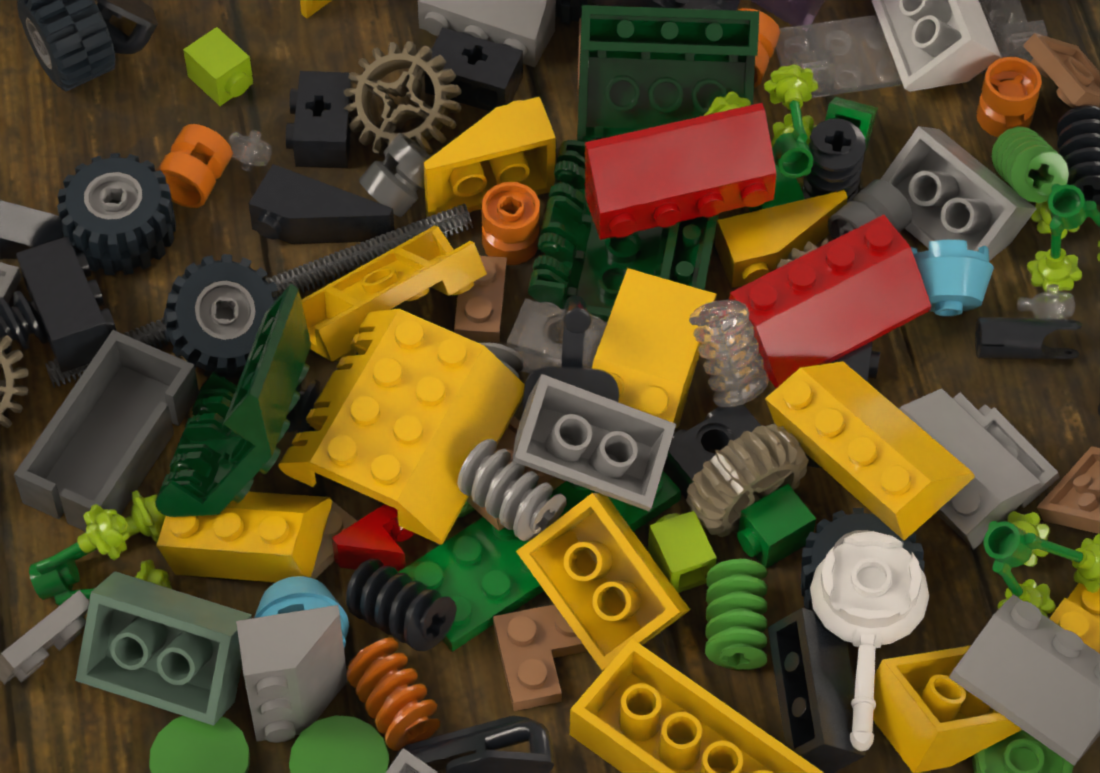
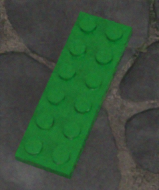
M662 471L650 511L609 496L608 498L632 531H635L681 500V490ZM565 481L553 490L550 499L560 493L566 497L567 504L560 515L561 517L591 493L598 492ZM484 517L398 572L407 574L412 578V581L422 582L427 589L433 588L437 590L441 597L448 596L455 601L457 608L456 617L450 631L443 639V642L451 652L493 625V616L512 613L544 591L516 552L529 541H522L515 536L514 530H508L506 527L498 531Z

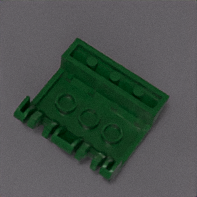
M582 5L577 141L590 142L701 117L708 112L716 97H726L732 91L737 93L740 98H748L751 105H753L755 56L758 55L760 11Z
M576 140L563 141L560 144L554 170V178H557V181H561V183H554V186L550 188V198L547 202L538 242V250H541V253H545V256L542 255L535 258L532 268L534 271L531 274L528 286V294L562 319L564 318L566 300L574 295L580 296L586 303L587 311L592 318V324L606 326L627 268L705 290L718 215L677 222L669 227H655L637 231L626 237H611L600 240L585 198V142Z
M290 284L265 312L238 385L236 386L214 371L201 386L192 408V418L189 417L169 466L171 467L170 473L166 474L155 501V506L161 514L169 517L219 515L232 500L239 503L250 490L254 482L253 477L258 472L266 474L278 459L281 450L276 447V444L282 439L289 428L290 421L286 419V416L300 397V393L296 391V388L303 381L310 367L305 361L311 347V341L299 289L294 285Z

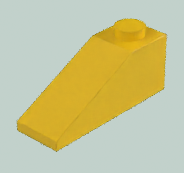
M845 190L717 220L715 247L731 288L746 285L777 269L781 259H788V255L793 248L803 251L808 240L816 245L829 234V218L847 204L848 196Z

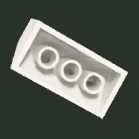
M872 0L904 89L909 92L969 82L988 68L995 60L1001 58L979 0Z

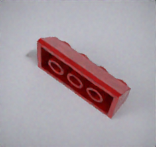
M763 103L585 142V198L600 240L611 237H626L637 231L655 227H669L677 222L702 216L713 217L724 211L746 206L756 207L774 200L776 168Z
M882 215L730 292L726 324L774 387L778 388L799 368L831 363L929 312L932 305L910 245L887 217Z

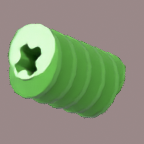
M1020 126L1007 129L998 137L993 145L991 157L994 168L1013 190L1027 201L1046 202L1052 192V185L1067 184L1069 176L1067 163L1052 146L1032 129Z
M732 559L713 566L707 572L706 584L709 588L706 593V602L708 603L706 620L708 623L705 636L708 641L705 646V654L710 661L727 669L753 670L761 668L767 663V654L762 651L767 646V637L761 632L767 628V619L762 615L767 611V601L762 597L767 594L768 585L762 579L767 577L768 571L756 561Z

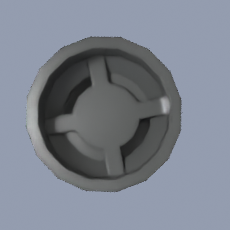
M399 133L383 151L385 160L383 162L375 161L361 176L359 182L380 204L393 208L394 214L401 218L418 200L416 191L418 189H425L424 162L431 156L412 139Z
M874 179L854 196L853 201H849L829 218V234L834 240L882 215H885L900 233L912 222V210L907 199L896 187L882 179Z

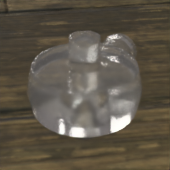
M252 130L250 136H242L239 132H234L229 137V143L233 152L232 157L242 162L241 169L245 171H252L253 166H265L271 158L272 147L267 142L260 140L261 133Z
M1051 284L1047 285V293H1039L1033 298L1020 297L1018 299V310L1020 312L1033 311L1036 318L1064 319L1074 314L1075 301L1071 293L1059 291L1058 285Z

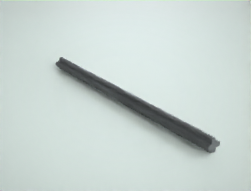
M463 203L452 209H447V211H442V213L416 221V223L413 222L411 225L408 224L406 227L403 226L401 229L398 228L396 231L392 230L391 233L387 232L386 235L382 234L355 246H350V248H345V250L342 249L334 254H329V256H324V258L321 257L319 260L316 259L314 262L311 261L308 264H303V266H298V268L295 267L293 270L290 269L288 272H282L283 274L279 273L277 276L269 277L267 282L269 284L275 282L279 290L276 295L277 299L290 284L298 289L301 288L304 293V286H306L308 291L310 290L309 284L315 289L314 282L320 287L319 280L325 285V278L330 283V276L336 281L335 274H337L338 278H341L340 272L345 276L346 270L348 273L351 272V268L354 271L356 266L358 268L361 267V264L364 265L366 262L372 261L433 226H438L446 238H448L447 231L453 236V229L458 234V227L461 232H463V225L468 230V223L473 228L472 220L466 204ZM164 318L156 320V323L154 321L151 322V325L140 326V329L135 328V332L130 330L129 333H124V335L149 346L153 344L156 349L157 343L160 347H163L162 341L168 345L165 335L166 323H163ZM54 359V363L53 361H48V364L45 363L54 388V382H56L58 387L61 386L60 380L63 384H66L65 378L70 383L71 375L74 380H77L76 374L81 377V372L83 371L84 373L89 365L86 364L61 373L56 359Z

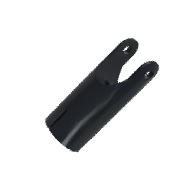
M978 317L975 328L977 358L996 359L1078 358L1079 352L1075 349L1051 348L1043 345L1042 342L1046 335L1053 331L1081 329L1082 323L1071 319Z

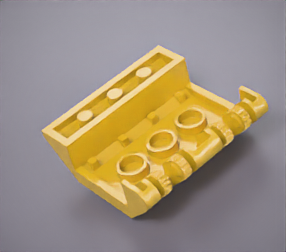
M401 309L369 312L359 327V333L355 334L350 344L351 348L361 355L344 356V358H341L336 367L338 370L333 371L314 404L315 408L311 409L306 417L307 423L318 431L297 433L292 441L293 446L287 449L278 466L286 475L311 487H314L316 484L315 473L387 504L398 510L400 527L442 545L469 497L459 490L457 483L464 461L470 452L484 440L493 439L498 445L524 397L525 384L490 350L480 343Z

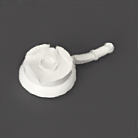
M874 531L854 533L844 538L843 544L835 549L833 547L816 568L810 587L813 610L824 627L842 640L851 642L853 646L859 647L855 698L851 701L853 723L852 732L850 733V742L858 751L868 750L874 740L872 731L873 710L876 707L874 700L876 648H881V645L891 644L909 635L924 618L929 600L926 576L921 570L919 561L913 552L910 555L907 550L902 548L903 543L895 537Z

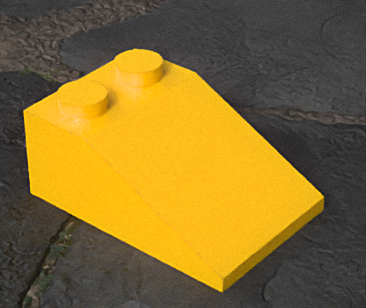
M540 97L516 100L507 105L496 107L424 162L426 217L442 213V211H447V209H452L463 203L466 204L468 212L482 209V199L486 192L495 185L504 182L524 184L531 188L536 195L550 192L551 186H554L556 137Z
M627 268L592 364L593 369L604 370L614 377L619 388L618 403L675 423V428L679 427L717 296L716 293Z
M970 646L883 659L875 673L874 700L876 707L873 710V721L913 773L951 767L1022 730L1005 716L949 678Z

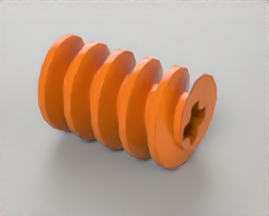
M389 637L362 649L350 661L346 676L349 684L356 688L358 699L366 703V712L375 719L377 730L385 735L387 746L394 751H399L408 744L429 738L440 727L441 721L437 718L429 719L437 710V704L432 699L423 700L427 695L426 686L423 684L413 685L418 678V673L413 668L404 669L408 663V657L404 653H395L398 649V641L393 637Z

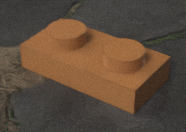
M480 256L487 275L474 281V286L470 290L458 295L454 333L473 341L500 342L507 258Z

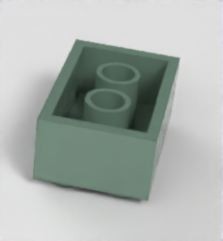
M114 571L91 591L75 681L214 726L235 703L242 668L236 621L251 619L252 614Z

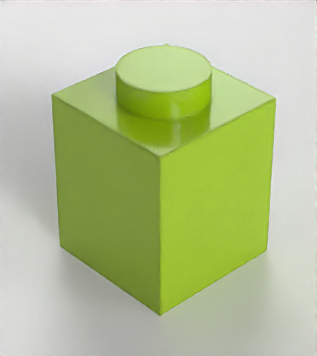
M218 27L183 49L188 77L219 106H222L233 97L242 95L253 84L250 56Z
M695 511L682 515L677 513L668 514L656 521L655 524L650 525L648 550L676 591L679 593L705 584L707 572L716 565L717 558Z

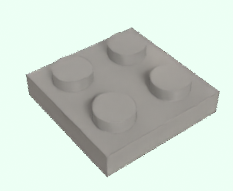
M80 590L0 654V680L4 685L15 676L20 682L24 681L44 664L43 661L49 656L46 650L54 645L60 651L82 633L81 630L85 627L86 623L84 617L88 612L89 600Z

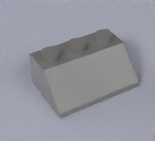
M418 0L419 28L438 36L443 27L456 32H466L474 37L498 44H507L523 51V64L536 67L555 32L556 0Z
M918 126L881 178L896 187L907 199L913 217L912 222L905 229L927 248H929V241L965 240L967 241V250L978 251V247L987 246L989 249V261L1011 244L1037 209L943 131L936 128Z
M541 374L528 396L515 436L512 461L650 511L676 424Z
M942 388L899 408L974 473L975 478L936 512L973 550L984 541L990 522H1003L1006 520L1008 514L1015 511L1042 485L1027 468Z
M1013 594L992 616L954 668L949 678L1075 766L1100 736V654L1083 643L1077 634L1064 630L1044 616L1036 606L1022 601Z
M338 605L236 621L243 674L256 741L267 740L273 743H280L291 740L295 735H299L320 717L348 682Z

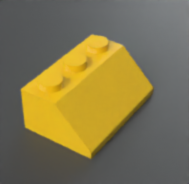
M248 492L239 503L232 500L219 515L166 516L156 546L175 575L277 582L295 576L311 578L333 502L330 497Z
M591 493L516 551L601 670H604L631 638L643 645L690 611V608L608 496L601 493Z

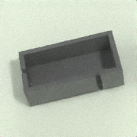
M112 330L14 473L22 503L56 519H60L63 513H65L68 524L85 532L87 525L83 515L90 511L91 506L94 504H98L104 510L114 509L117 511V514L121 515L132 499V492L138 490L174 435L172 424L179 426L196 401L199 388L194 364Z

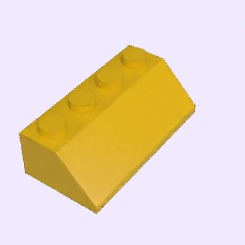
M843 361L801 367L765 398L774 423L778 427L783 426L788 433H792L809 457L904 541L975 478L974 473Z

